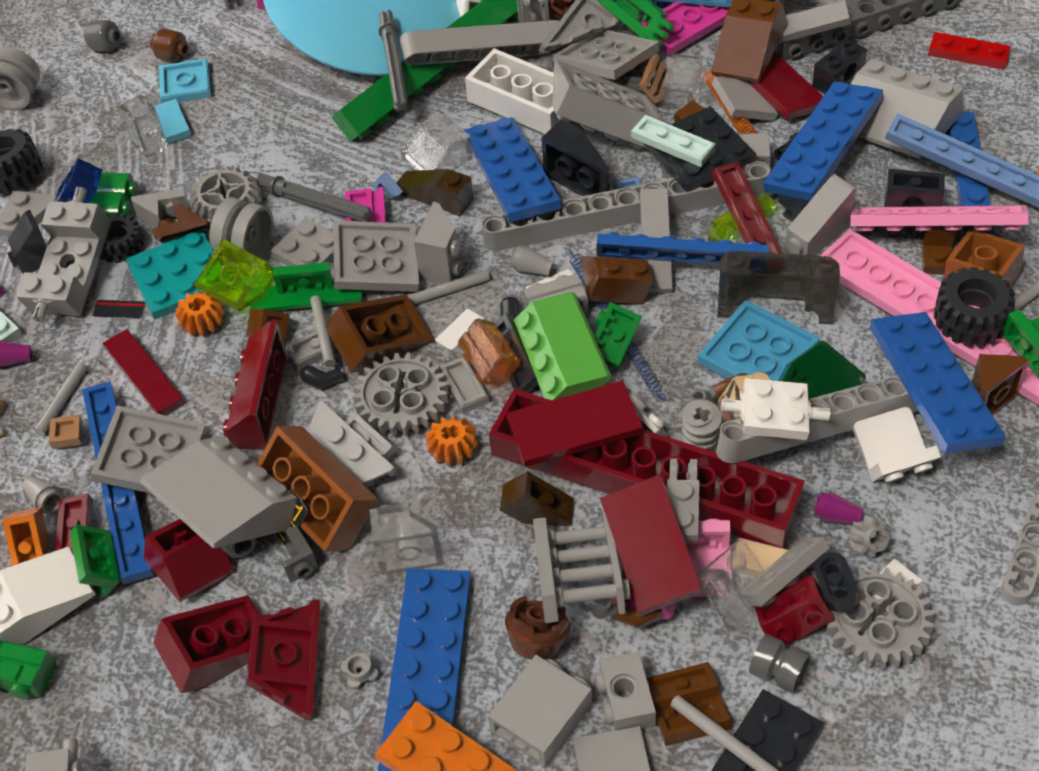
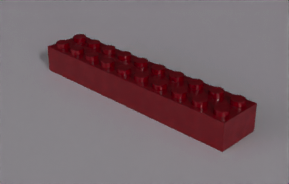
M514 388L489 433L491 455L523 465L506 419V413L551 400ZM644 429L643 434L528 466L529 468L611 494L659 474L667 490V479H670V459H677L679 463L677 480H690L688 464L690 459H697L699 521L708 519L730 520L731 535L779 548H784L802 503L805 480L745 461L738 463L724 462L717 456L716 452Z

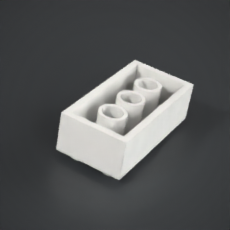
M493 49L465 77L467 100L473 104L506 118L513 117L515 122L543 134H546L560 121L552 106L554 73Z

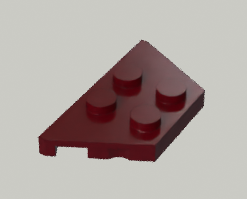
M318 599L311 600L309 605L296 609L288 607L273 615L266 614L253 618L250 633L246 685L305 720H311L313 716L320 600Z

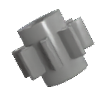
M867 515L864 516V521L853 522L854 526L848 536L855 543L853 551L860 554L864 553V555L875 558L876 552L886 551L889 538H891V535L884 529L887 525L886 522Z

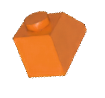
M42 507L13 512L2 520L12 566L48 554V534Z

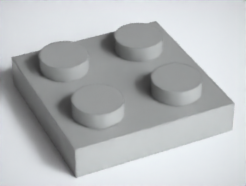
M305 218L270 250L271 256L286 266L331 263L334 260L333 232Z

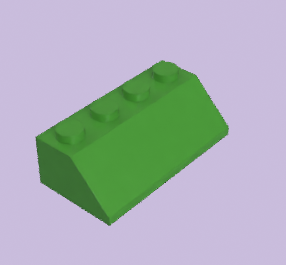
M568 292L532 301L514 319L544 398L555 400L601 387L612 378L575 293Z

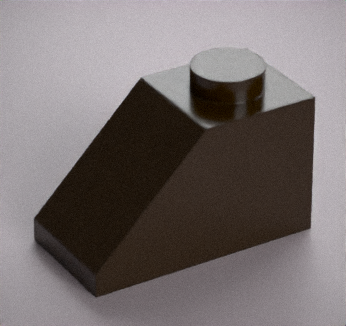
M527 471L503 484L500 511L523 524H533V519L546 517V525L569 526L571 525L574 498Z

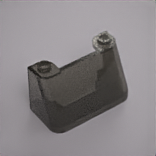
M750 251L727 252L722 256L720 263L717 317L730 318L733 310L747 300V297L805 301L804 312H810L811 309L818 315V324L833 325L840 280L839 263L827 256Z

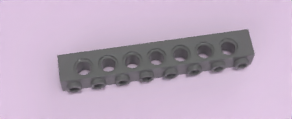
M845 0L851 24L778 43L775 52L785 61L840 44L846 38L852 40L956 6L959 0Z

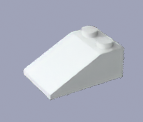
M70 547L0 570V640L24 645L96 595L91 585L79 583L74 553Z

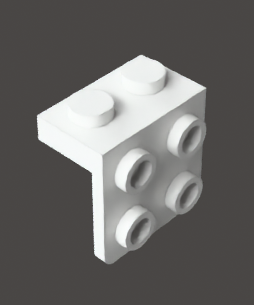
M908 407L857 421L853 426V432L872 482L885 479V482L889 483L903 478V473L914 470L915 474L933 468L932 463L941 458L937 445L925 448L913 413Z

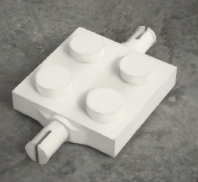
M745 378L741 400L724 398L721 400V412L739 413L743 421V434L807 440L810 419L827 422L830 419V408L811 407L808 400L807 384Z

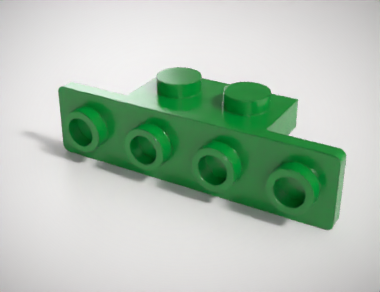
M329 262L273 267V277L276 286L251 289L250 308L273 311L310 308V298L316 295L321 297L323 306L362 302V290L334 289V280Z

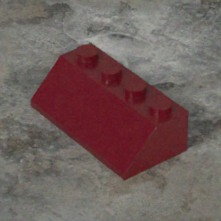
M271 320L248 338L246 349L241 351V370L235 375L236 390L235 394L231 395L229 399V418L225 419L223 423L224 436L238 449L265 450L268 444L287 360V354L276 320Z

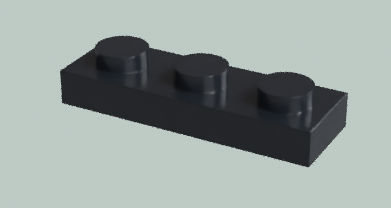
M505 313L492 326L488 334L513 389L530 393L539 383L514 323L515 318L513 315Z

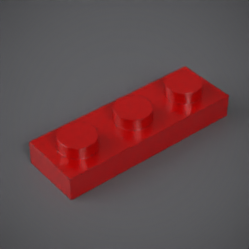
M934 32L928 56L1005 70L1011 46L950 35L948 33Z

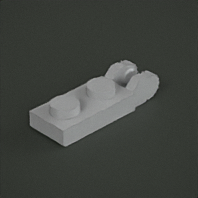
M670 459V479H667V492L685 541H698L699 480H697V459H690L688 464L690 480H677L679 463L677 459Z

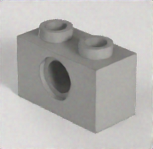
M639 651L600 659V673L595 674V681L598 693H605L607 703L602 704L606 724H613L614 731L640 726L641 730L656 727V711ZM620 691H628L631 693V695L628 697H620L617 695V693Z

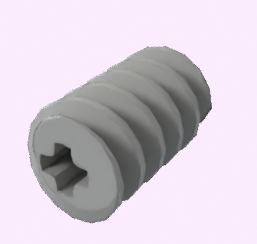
M693 400L686 404L683 409L682 442L716 452L722 420L720 409L708 400Z

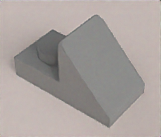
M185 189L131 196L138 219L153 228L158 227V222L163 221L164 218L176 217L172 201L190 210Z

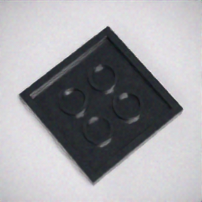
M711 106L670 124L715 143L714 153L702 167L643 143L687 193L714 181L711 173L716 168L737 161L742 168L756 161V153Z

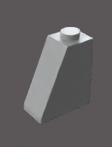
M833 174L787 228L785 248L793 255H797L807 262L848 229L851 224V213L853 211L856 188Z

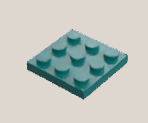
M202 229L126 258L127 265L154 320L175 312V309L178 307V300L186 299V293L193 295L198 289L201 294L209 290L212 295H217L232 289Z

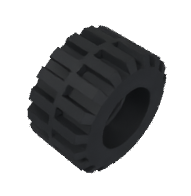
M20 129L0 130V193H9L29 185L41 173V167H43L31 136L26 131L23 132Z
M971 267L970 270L961 268L958 269V273L951 272L948 274V278L942 280L934 309V319L936 320L937 328L943 329L942 334L945 337L951 336L953 342H964L965 346L976 344L979 347L984 346L985 342L992 344L996 341V338L1001 339L1008 315L1013 312L1015 305V293L1013 289L1009 288L1010 283L1007 280H1001L1002 276L998 273L992 274L990 270L985 268L984 270H978V267Z

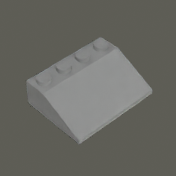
M870 59L856 73L851 82L853 85L883 89L884 95L883 100L858 137L919 159L923 156L884 139L897 113L943 134L963 114V88L880 61Z
M555 61L552 106L560 120L562 119L568 123L575 121L591 132H595V130L602 131L605 136L616 141L621 138L637 149H642L645 145L643 142L631 138V131L645 115L665 122L647 94L561 61Z
M214 436L210 439L195 442L142 476L140 480L144 487L213 549L288 530L297 497L287 490L283 484L276 481L265 469L258 466L247 454L240 451L224 436Z

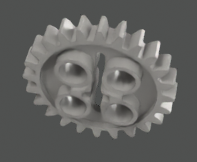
M407 352L404 358H400L399 354L395 353L393 360H390L385 355L383 356L384 363L380 364L374 360V369L364 368L365 376H358V384L353 386L355 393L353 401L356 413L364 421L368 422L373 429L379 427L381 435L387 429L391 430L392 437H395L398 430H402L404 436H407L408 429H413L415 433H419L420 425L430 428L429 419L438 421V412H445L444 403L449 402L448 382H446L445 373H441L440 366L432 365V359L429 358L423 362L421 354L417 355L415 359H411L410 352ZM403 375H405V378H404V380H403V382H404V387H405V388H402V377H403ZM398 399H400V411H399V413H397V410H398V408H399Z
M872 566L870 574L866 575L862 568H858L857 578L853 576L859 595L858 603L853 609L846 612H835L830 609L834 620L828 623L826 635H834L833 647L844 645L842 656H846L851 652L854 653L855 664L862 658L866 659L867 668H871L874 661L879 662L882 670H885L887 661H891L895 668H899L901 657L906 662L911 663L913 653L919 656L922 654L923 645L928 646L931 637L929 634L933 632L934 624L931 622L933 621L934 612L929 610L931 600L922 599L923 588L912 589L913 579L905 583L902 582V572H899L895 577H891L889 568H886L881 575L878 574L875 566ZM875 594L880 596L881 598L876 599L871 597L870 595ZM893 599H896V601H894L891 605L888 606V604ZM849 615H856V616L860 617L861 619H859V620H853V619L849 618L848 616H849ZM896 615H904L908 619H900ZM869 628L863 636H860L861 633ZM874 636H883L887 640L880 641L876 639Z

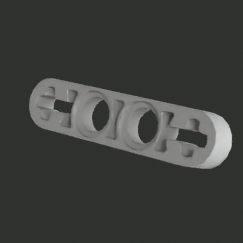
M1039 496L1030 503L1001 586L1002 598L1011 605H1024L1029 601L1039 575V543L1030 541L1026 536L1028 532L1039 533V521H1037L1039 516ZM1028 557L1034 562L1035 567L1024 568L1019 565L1017 559ZM1017 577L1024 579L1020 593L1013 591Z

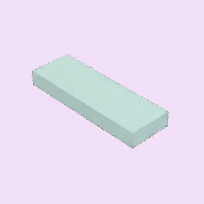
M647 115L631 131V138L699 167H702L715 151V143Z

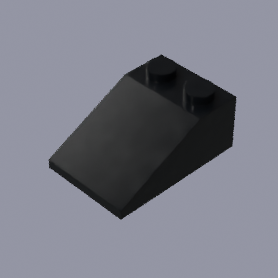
M561 119L541 137L543 169L549 179L581 196L610 191L609 167L583 130Z

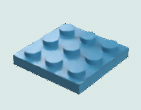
M745 300L698 354L697 363L725 378L740 373L752 375L756 372H762L768 375L770 380L778 381L785 366L820 341V337Z

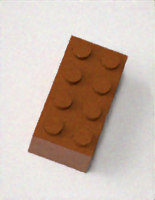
M277 426L257 463L258 466L265 469L270 476L280 484H283L293 495L296 493L308 510L300 527L325 552L351 549L378 499L303 426Z

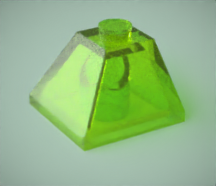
M222 238L193 286L240 312L265 296L274 281L273 267L266 261Z

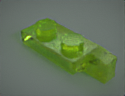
M767 193L756 198L765 217L775 210L776 202ZM727 211L711 222L708 241L730 240L739 231L730 211Z

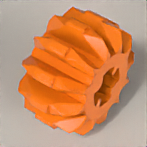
M198 289L193 295L186 293V299L178 300V307L175 309V315L183 332L187 331L191 337L197 333L203 337L205 332L208 331L214 333V327L222 326V319L225 317L221 300L217 295H212L209 290L202 294Z
M454 414L451 420H446L442 416L440 424L432 423L431 431H428L426 435L427 450L430 456H434L437 464L445 461L447 466L450 467L452 462L457 461V463L462 465L463 458L472 459L473 451L477 447L476 430L473 426L469 425L466 418L458 421Z

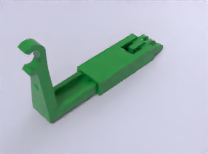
M597 0L641 38L659 41V48L664 43L657 38L658 35L666 40L670 36L663 29L664 26L670 31H673L675 25L666 19L668 14L651 0ZM643 12L646 14L642 20L648 23L647 27L638 21Z

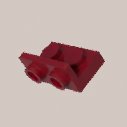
M813 575L775 594V600L764 607L754 606L763 632L784 641L785 645L834 620L833 614L824 602L819 585Z

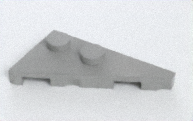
M575 0L538 51L545 54L617 26L620 19L597 0Z

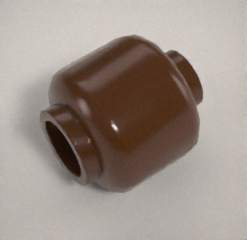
M162 28L154 33L151 38L150 47L158 59L177 63L188 53L189 45L182 32Z

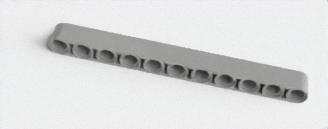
M754 161L741 168L755 197L758 198L766 195L768 192L764 191L763 182L771 172L770 166L763 161ZM674 178L562 200L561 209L513 222H508L504 212L487 216L482 221L483 242L488 250L501 251L641 222L640 189L668 188L669 216L724 205L726 203L715 180L687 193Z

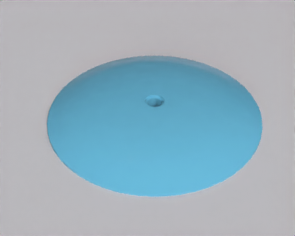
M263 0L266 12L274 26L298 50L323 64L364 75L384 76L388 73L384 42L378 32L381 25L380 11H392L394 23L398 26L399 30L397 43L401 62L404 61L399 41L401 35L410 31L445 29L460 18L456 0Z

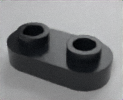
M835 552L821 555L814 563V570L826 605L835 612H846L853 609L858 603L859 595L845 557Z

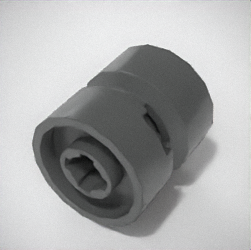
M766 633L753 655L749 673L765 681L774 678L776 686L794 694L807 670L811 654L795 646L786 649L784 641Z

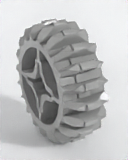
M228 166L226 170L221 171L218 168L217 172L211 173L208 171L206 177H199V182L194 183L193 190L190 191L189 204L191 210L206 219L211 226L214 213L225 198L234 197L245 200L249 204L256 203L262 205V193L257 180L248 171L242 172L239 167L231 170Z

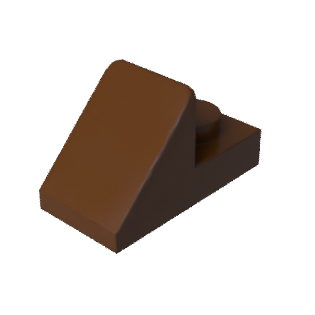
M172 201L177 222H174V219L158 222V227L151 229L154 239L162 241L199 229L210 228V225L206 219Z
M932 229L921 231L923 272L926 274L945 275L946 260L952 253L955 230Z

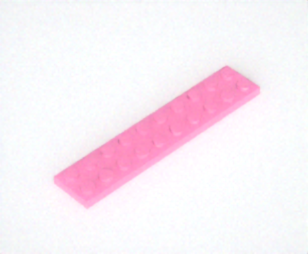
M852 229L846 231L815 260L814 268L892 316L927 312L936 326L934 309L941 282ZM937 328L950 350L975 367L979 354L1019 356L1004 337L1001 339L996 338V341L992 344L985 342L984 346L977 347L976 344L965 346L964 342H953L951 336L945 337L942 334L943 329ZM1027 365L1019 394L1039 405V378Z

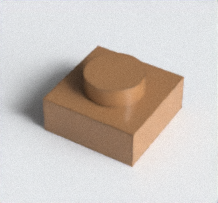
M72 415L50 419L49 444L52 449L82 445L83 420L81 416Z

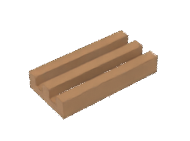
M658 54L650 57L639 84L640 88L655 104L662 100L672 74L670 68L665 70L666 63L664 61L658 62L660 58Z

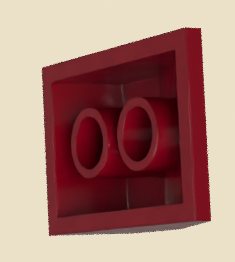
M249 595L161 618L153 644L181 694L211 685L248 664L251 624L253 618L261 616Z

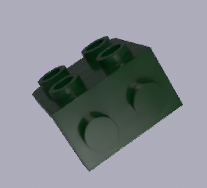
M820 340L789 362L778 381L807 384L808 399L859 386L864 383L866 375L827 342Z

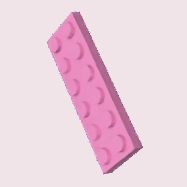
M1027 205L854 207L851 213V226H857L859 231H872L874 226H886V230L889 231L903 230V226H915V230L921 231L932 230V226H944L945 230H961L962 225H974L975 230H990L992 225H1004L1006 230L1022 229V225H1028L1029 213Z

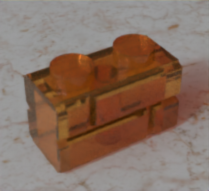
M480 318L475 319L468 327V331L464 332L458 340V344L464 352L462 357L466 362L473 365L476 370L475 377L485 385L503 386L509 379L510 373H513L521 364L519 358L493 322Z

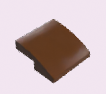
M709 662L646 678L656 711V722L665 746L708 735L671 707V702L677 695L681 696L723 729H731V720L720 697L719 685Z

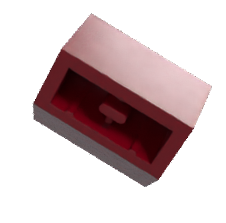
M181 519L145 536L144 561L179 602L233 574V568L227 553L221 547L213 549Z

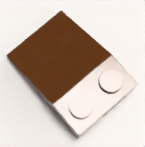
M733 0L725 16L711 70L712 75L760 82L788 25L783 3L765 0Z
M407 294L339 306L325 326L351 373L364 371L365 367L373 369V361L375 360L382 364L384 363L383 356L385 355L390 360H393L395 353L402 356L433 341L431 334Z

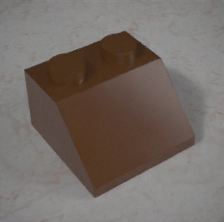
M581 256L580 258L589 301L643 304L653 282L648 260Z

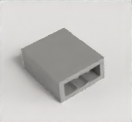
M535 655L488 715L490 731L546 767L592 706V689L582 678L578 676L572 677L563 672L562 668L551 659L544 660Z

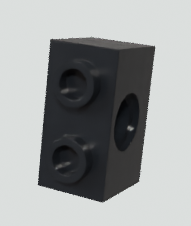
M846 38L815 63L812 86L825 95L834 81L851 84L856 73L866 63L867 49Z
M888 169L884 207L942 206L945 192V173Z

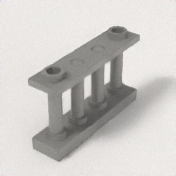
M602 510L604 523L602 527L554 532L553 529L547 530L546 517L533 519L545 623L558 622L557 608L563 607V604L615 597L619 614H625L624 600L630 599L628 579L622 580L616 546L604 510ZM601 539L606 540V545L556 551L555 546ZM603 558H609L610 562L607 565L559 570L558 564ZM610 577L613 579V584L561 590V583Z

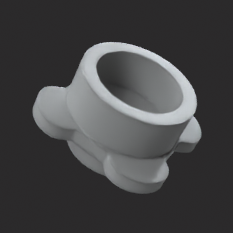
M355 653L341 663L340 669L343 673H346L348 678L347 685L350 688L356 689L359 688L361 683L377 679L378 670L373 668L371 664L372 657L369 653ZM359 668L362 669V672L360 673L356 672V670Z

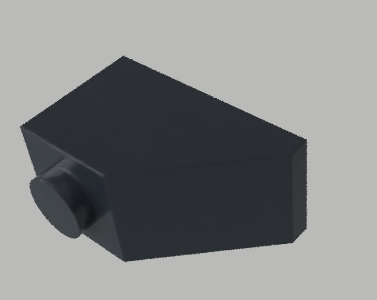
M27 210L7 240L12 250L7 253L14 268L20 267L23 275L24 272L32 273L40 269L47 248L31 211Z

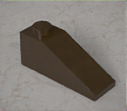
M448 168L405 171L396 182L403 191L400 195L432 206L433 202H437L444 211L460 217L474 200L471 177Z

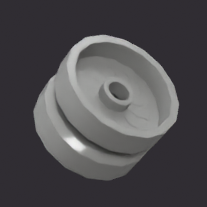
M0 46V108L17 111L25 108L30 102L33 90L40 80L41 72L38 64L31 56L13 47Z
M226 198L220 203L211 222L209 238L212 251L219 256L235 258L240 262L250 265L258 263L267 252L273 235L274 221L271 210L260 204H249L242 199Z

